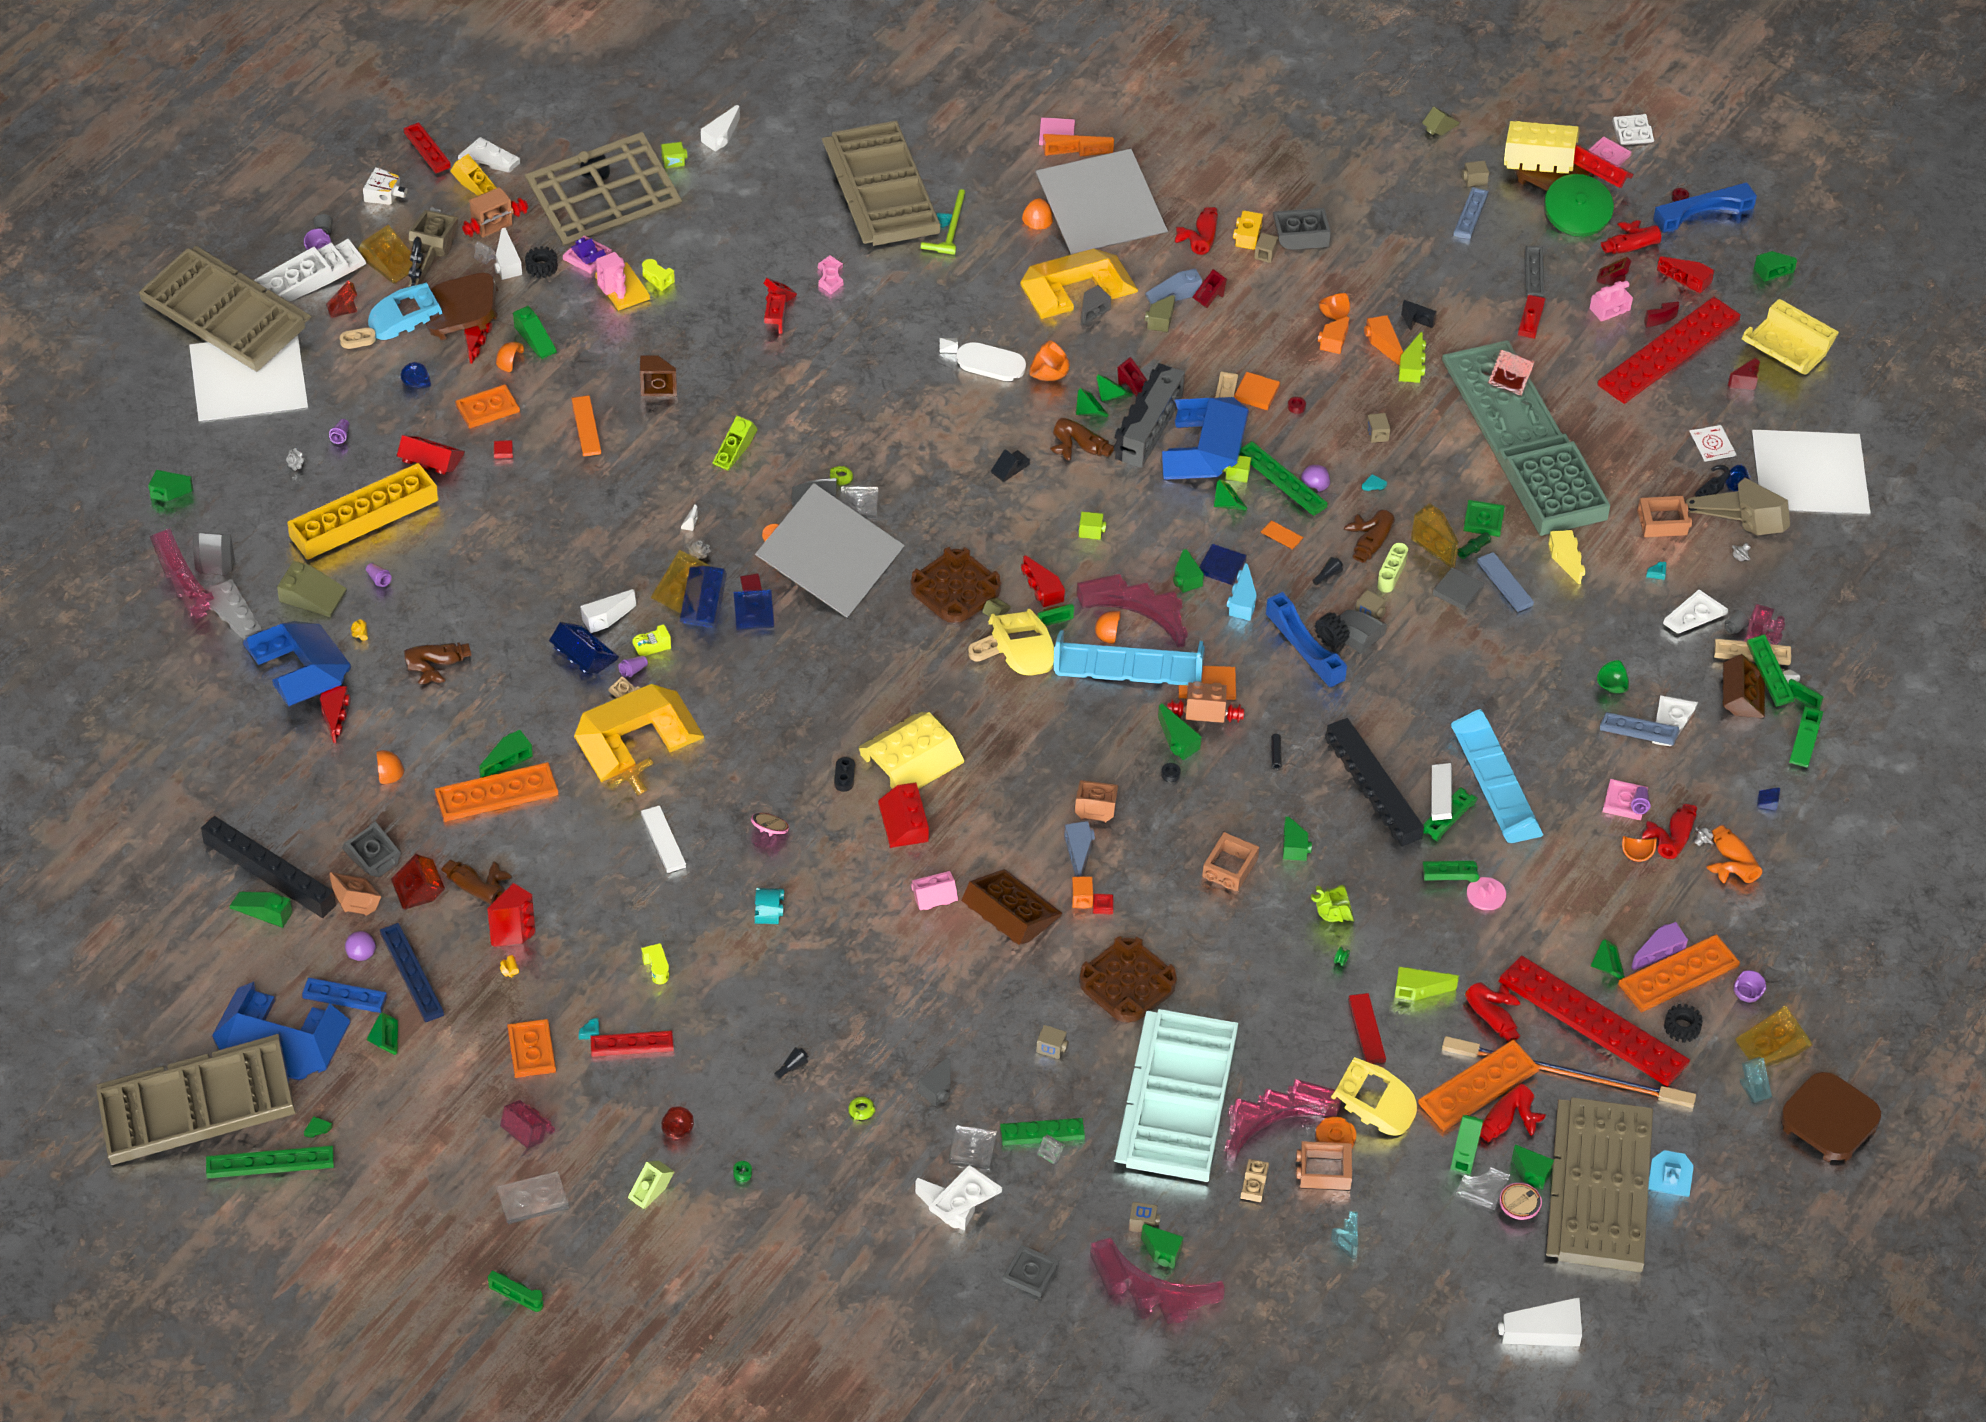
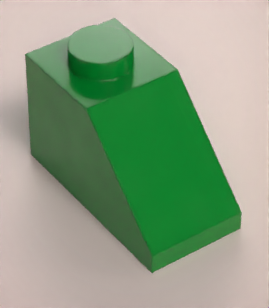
M1770 251L1756 256L1754 269L1763 281L1766 282L1794 273L1797 259Z
M161 470L155 471L148 485L150 497L164 501L173 500L193 491L191 476Z
M1187 549L1182 551L1175 567V576L1173 577L1175 586L1179 587L1182 593L1203 586L1204 574Z
M1285 816L1283 859L1306 861L1307 853H1311L1312 842L1308 841V833L1290 817Z
M1515 1144L1512 1161L1522 1181L1533 1188L1543 1190L1552 1172L1554 1160Z
M1143 1224L1141 1239L1153 1261L1161 1266L1174 1268L1183 1247L1184 1237Z

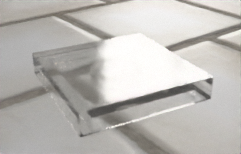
M841 486V502L864 518L877 519L878 487Z
M956 1125L949 1164L970 1165L975 1168L990 1170L997 1132Z

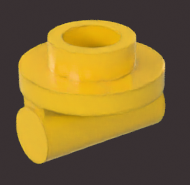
M361 619L354 622L351 626L352 636L355 638L359 637L361 640H367V623Z
M509 955L506 960L500 961V970L504 976L512 978L519 973L513 955Z

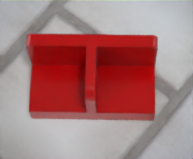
M768 293L764 323L779 324V334H782L786 314V294Z

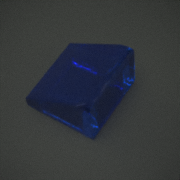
M1780 788L1759 791L1757 807L1776 811Z

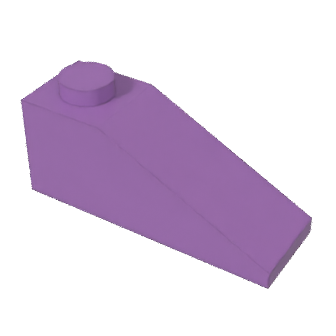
M1676 922L1669 925L1665 924L1658 928L1635 954L1631 967L1633 971L1686 949L1688 939Z

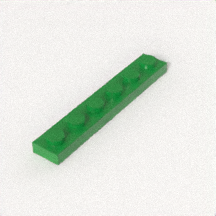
M1253 441L1240 449V456L1251 457L1250 465L1310 514L1315 516L1327 508L1328 503Z
M333 1146L206 1156L207 1178L334 1168Z

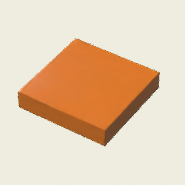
M1246 372L1234 398L1241 403L1268 410L1280 387V382Z

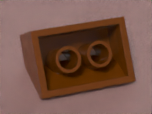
M1743 654L1723 662V706L1735 716L1763 718L1765 717V682L1758 667Z

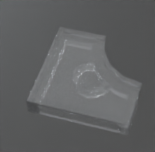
M1492 1167L1481 1176L1470 1177L1464 1175L1456 1195L1495 1210L1500 1200L1501 1192L1506 1187L1510 1175Z

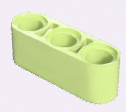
M1395 543L1391 547L1379 571L1377 587L1381 592L1388 593L1394 589L1406 565L1408 547L1403 543Z

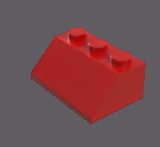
M402 435L397 457L402 458V462L409 464L416 462L424 469L432 467L435 468V472L446 474V472L454 471L464 456L465 451L418 436Z
M916 782L897 785L878 800L890 848L928 842L929 826Z
M513 883L487 908L491 945L494 947L523 944L535 933L532 894Z

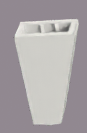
M1579 1298L1504 1314L1502 1322L1498 1323V1335H1502V1344L1580 1346L1582 1326Z

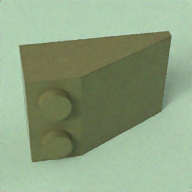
M294 560L277 586L279 602L329 617L332 616L347 591V588L314 567Z

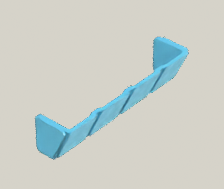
M1060 630L1054 646V671L1058 676L1083 678L1092 676V678L1122 681L1130 679V681L1167 682L1168 684L1187 686L1188 682H1201L1205 657L1203 641L1199 642L1197 653L1063 643L1064 630Z
M1478 709L1452 722L1451 727L1458 738L1507 843H1516L1542 837L1544 834L1483 711Z

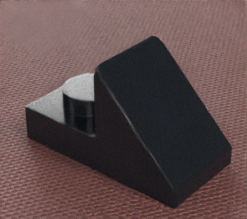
M1407 300L1403 301L1401 315L1410 331L1415 323L1433 328L1437 311Z
M1005 449L991 469V473L1002 482H1005L1029 466L1030 459L1019 450L1011 454Z

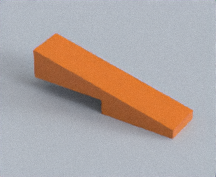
M1043 134V150L1045 156L1079 152L1080 157L1113 153L1114 138Z
M590 395L573 397L572 408L583 457L601 454Z

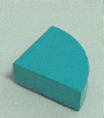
M936 213L940 222V228L950 224L952 214Z
M1373 474L1362 484V489L1366 491L1382 490L1387 487V481Z
M1658 562L1656 565L1649 567L1646 577L1665 580L1667 562Z
M591 1019L580 1028L579 1040L591 1039L590 1036L599 1035V1019Z

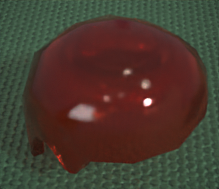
M681 1106L670 1108L662 1119V1132L668 1138L676 1141L685 1139L690 1134L694 1125L692 1113Z

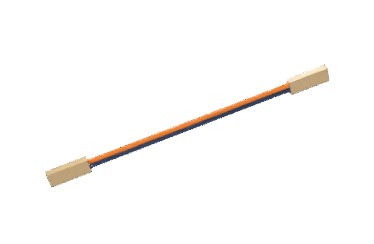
M1445 1036L1442 1047L1444 1051L1475 1058L1478 1055L1488 1056L1494 1052L1481 1048L1480 1044ZM1533 1060L1542 1070L1657 1096L1660 1101L1691 1108L1694 1107L1696 1098L1694 1093L1664 1086L1658 1089Z

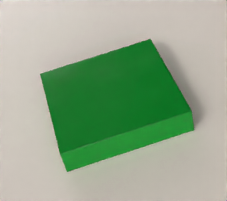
M1468 500L1463 531L1478 534L1488 533L1490 536L1500 537L1505 506Z

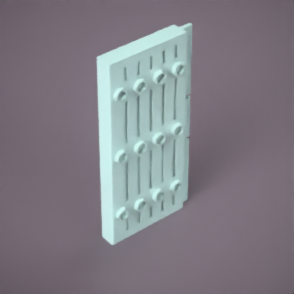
M1158 1009V1013L1146 1011L1135 1061V1067L1139 1068H1134L1127 1099V1103L1134 1105H1126L1115 1162L1127 1164L1126 1168L1205 1182L1209 1181L1238 1032V1023Z

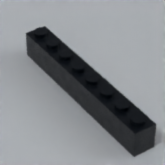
M1345 718L1327 725V732L1325 734L1327 743L1331 744L1334 748L1336 756L1341 758L1345 769L1348 772L1350 771L1355 783L1363 790L1365 798L1369 799L1375 812L1380 814L1384 825L1388 826L1391 830L1393 838L1398 840L1401 846L1422 839L1423 824L1350 720Z
M213 816L201 827L203 843L321 918H324L336 906L333 890L216 816Z

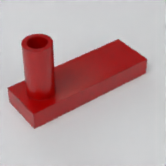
M1528 295L1518 330L1519 336L1535 339L1546 298Z

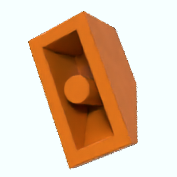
M1344 317L1325 325L1323 332L1320 331L1318 336V342H1321L1320 350L1341 354L1348 332L1350 317Z

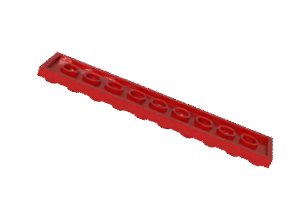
M1715 296L1599 379L1598 386L1623 404L1627 403L1739 321L1741 314Z
M1522 955L1499 978L1501 984L1666 1087L1689 1065V1058Z

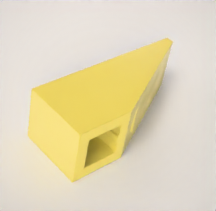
M1550 531L1548 545L1551 557L1578 584H1581L1582 576L1585 575V567L1581 565V552L1577 550L1578 541L1574 537L1573 531Z

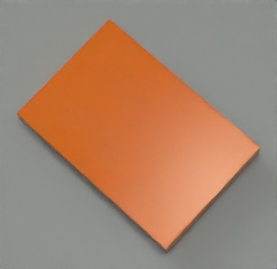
M506 384L455 401V405L469 429L520 412V408Z
M1203 666L1201 682L1203 684L1220 683L1226 685V700H1236L1235 667ZM1178 685V698L1187 699L1188 686Z
M548 1019L507 1024L515 1078L555 1073L556 1068Z

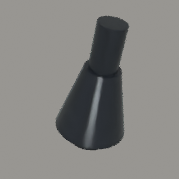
M1330 557L1320 574L1312 580L1313 583L1318 585L1324 579L1342 572V562L1338 558Z
M795 1047L783 1066L774 1073L776 1078L781 1079L787 1072L807 1064L808 1054L802 1048L798 1049Z

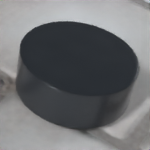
M1167 763L1163 765L1161 776L1165 781L1175 782L1180 778L1181 769L1177 764Z

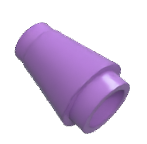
M341 419L329 431V438L335 444H341L347 438L350 424L346 419Z
M374 563L367 565L366 572L377 586L385 587L391 582L392 577L388 570Z
M645 656L622 660L618 665L619 672L623 677L630 678L646 667L648 661Z
M1638 787L1631 802V808L1636 814H1645L1650 809L1648 789L1646 787Z

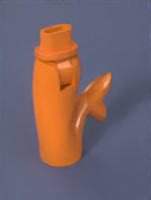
M1724 825L1712 830L1714 835L1713 841L1716 843L1717 849L1723 856L1732 861L1715 863L1706 866V868L1713 873H1718L1722 883L1726 882L1730 872L1737 874L1745 883H1752L1762 875V869L1743 841L1732 833L1731 829H1726Z

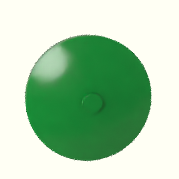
M1571 174L1563 176L1552 183L1545 196L1544 208L1549 221L1558 230L1572 236L1585 237L1597 234L1608 225L1613 214L1614 203L1611 193L1600 181L1587 175Z

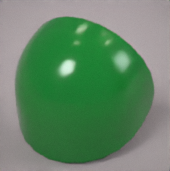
M1620 660L1605 664L1598 672V684L1608 692L1620 694L1629 690L1628 675Z

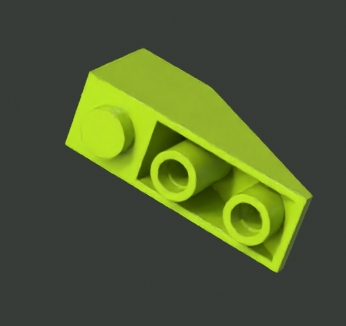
M1423 332L1417 335L1401 355L1398 381L1420 383L1421 376H1424L1425 365H1422V363H1425V352H1422V350L1425 351L1426 340H1423Z
M736 416L712 464L729 471L751 444L758 430L754 423Z
M1399 967L1394 998L1415 1001L1454 991L1457 989L1459 975Z

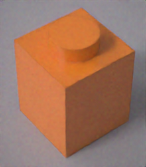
M1072 877V908H1092V877Z

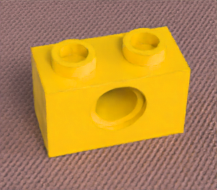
M1242 211L1241 217L1237 218L1236 227L1238 229H1234L1233 239H1236V247L1255 250L1262 228L1263 214Z

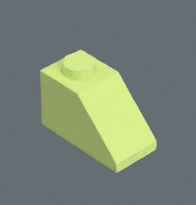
M659 1160L646 1162L628 1198L643 1209H646L666 1189L674 1171Z

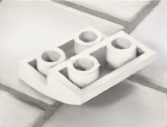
M1646 114L1613 117V127L1620 145L1654 142L1652 129L1648 125Z

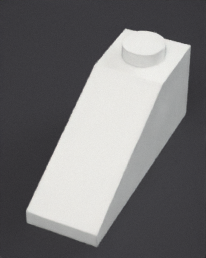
M734 106L701 129V142L715 152L728 144L740 120V106Z
M506 228L501 230L496 252V263H494L495 272L500 274L502 280L522 275L521 260Z
M634 590L625 591L580 606L582 621L589 632L593 633L610 627L636 606Z
M916 1179L915 1193L928 1206L946 1189L925 1180ZM975 1206L944 1222L953 1228L965 1230L975 1212Z

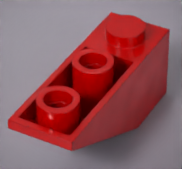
M1659 257L1657 271L1700 294L1712 283L1714 270L1700 262Z
M491 322L487 323V328L481 331L478 326L464 329L471 364L479 356L480 348L485 344L486 336L492 330Z
M1023 556V564H1021L1022 573L1027 576L1029 586L1034 589L1037 601L1041 602L1043 608L1064 602L1065 589L1059 577L1028 556Z
M337 686L321 693L320 697L321 710L333 743H336L338 735L341 736L342 721L346 720L347 715L346 706H350L351 695H348L347 687Z

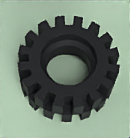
M540 246V249L535 247L534 251L530 249L529 253H526V271L532 277L537 275V278L540 279V276L546 278V275L550 277L551 273H556L558 269L557 255L553 249L549 250V247L543 249V246Z
M1329 612L1315 622L1314 628H1316L1315 632L1319 634L1317 637L1322 639V643L1325 642L1327 647L1330 646L1331 649H1336L1348 640L1350 632L1347 630L1348 626L1344 625L1345 621L1340 620L1341 617L1339 615L1336 617L1335 613Z
M1678 1004L1677 1008L1674 1005L1666 1014L1664 1022L1666 1034L1670 1033L1669 1037L1671 1039L1676 1037L1675 1041L1679 1042V1039H1682V1043H1686V1039L1691 1042L1693 1038L1696 1039L1701 1031L1702 1015H1699L1700 1011L1698 1009L1694 1011L1695 1007L1693 1006L1687 1008L1688 1004H1684V1007ZM1685 1020L1691 1026L1684 1027L1677 1024L1676 1021Z

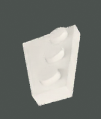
M481 137L458 155V160L469 154L477 165L481 163L489 165L491 169L509 173L520 164L519 157Z
M1697 590L1664 619L1663 624L1679 634L1726 615L1728 609L1701 590Z
M1660 695L1656 722L1679 727L1681 732L1696 710L1698 702ZM1652 741V743H1655V744H1660V745H1665V746H1672V745H1669V744H1664V743H1659V742H1654V741Z
M969 1165L929 1205V1210L944 1221H947L1001 1193L1002 1187Z

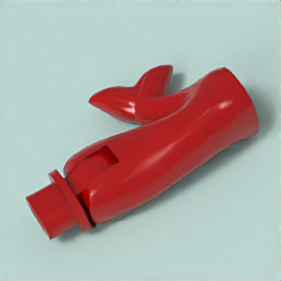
M1206 207L1204 211H1201L1196 220V228L1199 235L1191 229L1176 227L1175 243L1189 239L1194 253L1198 255L1208 253L1215 239L1218 217L1217 208Z
M1635 220L1632 223L1619 222L1617 225L1629 234H1619L1608 238L1607 241L1601 242V248L1605 253L1611 252L1616 254V252L1626 253L1649 245L1659 244L1661 242L1660 229L1657 225L1639 228L1640 220Z
M1683 804L1681 808L1677 809L1669 823L1671 837L1656 823L1647 821V829L1642 834V840L1657 837L1658 853L1666 859L1676 858L1688 841L1697 816V807L1695 805Z
M1479 982L1473 984L1466 991L1465 997L1470 1006L1496 1033H1499L1501 1038L1504 1037L1507 1042H1510L1520 1037L1511 1015L1505 1009L1495 1005L1502 1003L1506 1005L1521 1004L1516 996L1509 993L1505 985L1501 984L1498 992H1494L1485 984Z
M1520 1083L1504 1095L1490 1110L1483 1121L1480 1137L1486 1142H1490L1493 1138H1497L1507 1131L1512 1124L1516 1107L1529 1135L1533 1136L1536 1131V1123L1543 1121L1546 1114L1531 1112L1530 1107L1534 1100V1094L1527 1086Z

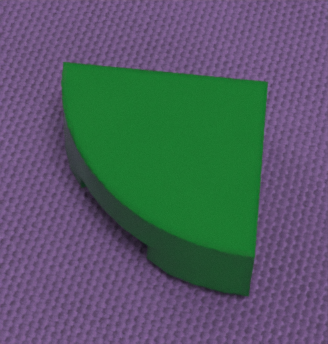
M313 1116L304 1131V1136L313 1138L323 1133L326 1134L332 1129V1123Z

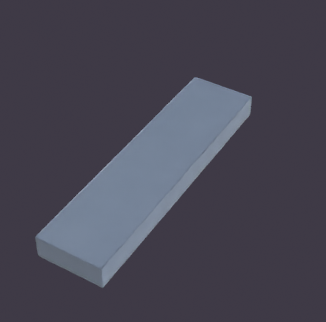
M1472 187L1453 236L1471 239L1489 191Z
M1494 552L1478 558L1477 563L1517 612L1533 606L1534 601Z
M1606 712L1600 724V730L1669 745H1674L1680 732L1679 727L1608 712Z

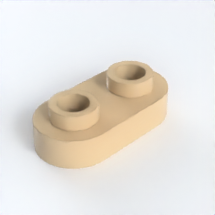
M372 328L345 331L340 335V344L347 349L371 345L376 341V334Z
M991 635L972 643L968 648L969 658L973 661H982L999 654L997 640Z

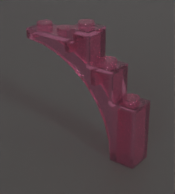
M171 529L150 536L166 579H171L177 597H182L189 617L195 616L198 619L207 615L206 611L210 610L209 605H211L209 601L214 599L212 592L206 591L192 574L178 548Z
M1120 574L1077 583V598L1082 609L1114 607L1139 613L1161 626L1171 636L1177 648L1185 646V638L1188 637L1186 628L1181 624L1180 609H1182V601L1180 598H1177L1175 591L1155 595L1153 589L1150 590L1148 583L1128 587Z
M1295 1079L1293 1087H1288L1287 1094L1266 1088L1264 1096H1259L1258 1103L1236 1098L1235 1104L1230 1105L1227 1116L1231 1118L1230 1126H1232L1230 1131L1232 1138L1231 1140L1227 1139L1224 1149L1227 1152V1161L1235 1163L1240 1150L1247 1141L1257 1132L1273 1123L1302 1116L1337 1117L1342 1100L1338 1097L1335 1099L1331 1098L1335 1091L1334 1089Z
M1112 1238L1091 1243L1090 1256L1108 1295L1122 1294L1129 1290L1138 1310L1149 1309L1158 1304L1167 1324L1184 1321L1188 1318V1310H1196L1203 1305L1215 1304L1224 1299L1225 1287L1222 1281L1203 1285H1184L1167 1282L1141 1271L1130 1263L1118 1250Z

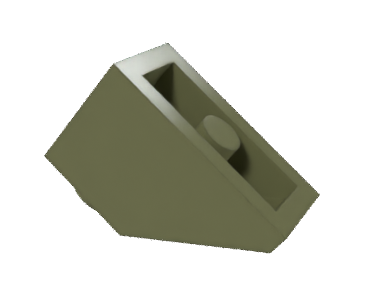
M1434 106L1422 122L1426 126V131L1432 135L1437 133L1440 136L1460 123L1446 112Z
M1175 295L1151 304L1150 311H1146L1145 321L1148 322L1147 329L1162 332L1169 331L1175 307Z

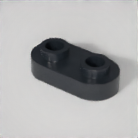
M842 757L836 762L834 786L838 791L847 792L854 785L855 762L849 757Z

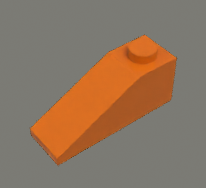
M1388 316L1367 318L1366 326H1364L1365 336L1369 338L1373 346L1399 365L1403 350Z

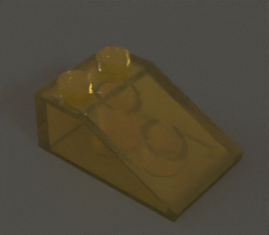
M389 224L362 241L357 249L368 265L393 284L409 275L410 267L413 264L410 261L411 252Z
M1429 503L1414 516L1411 540L1450 568H1455L1459 541L1444 513Z
M679 550L651 598L683 614L708 588L717 572L710 565Z
M1786 1006L1735 1039L1756 1070L1795 1057L1813 1045Z

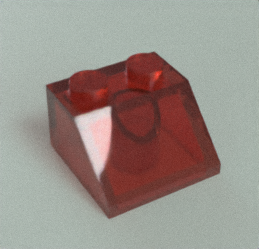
M1500 350L1488 383L1522 396L1535 362Z
M415 854L391 878L403 909L432 902L445 889L433 859Z

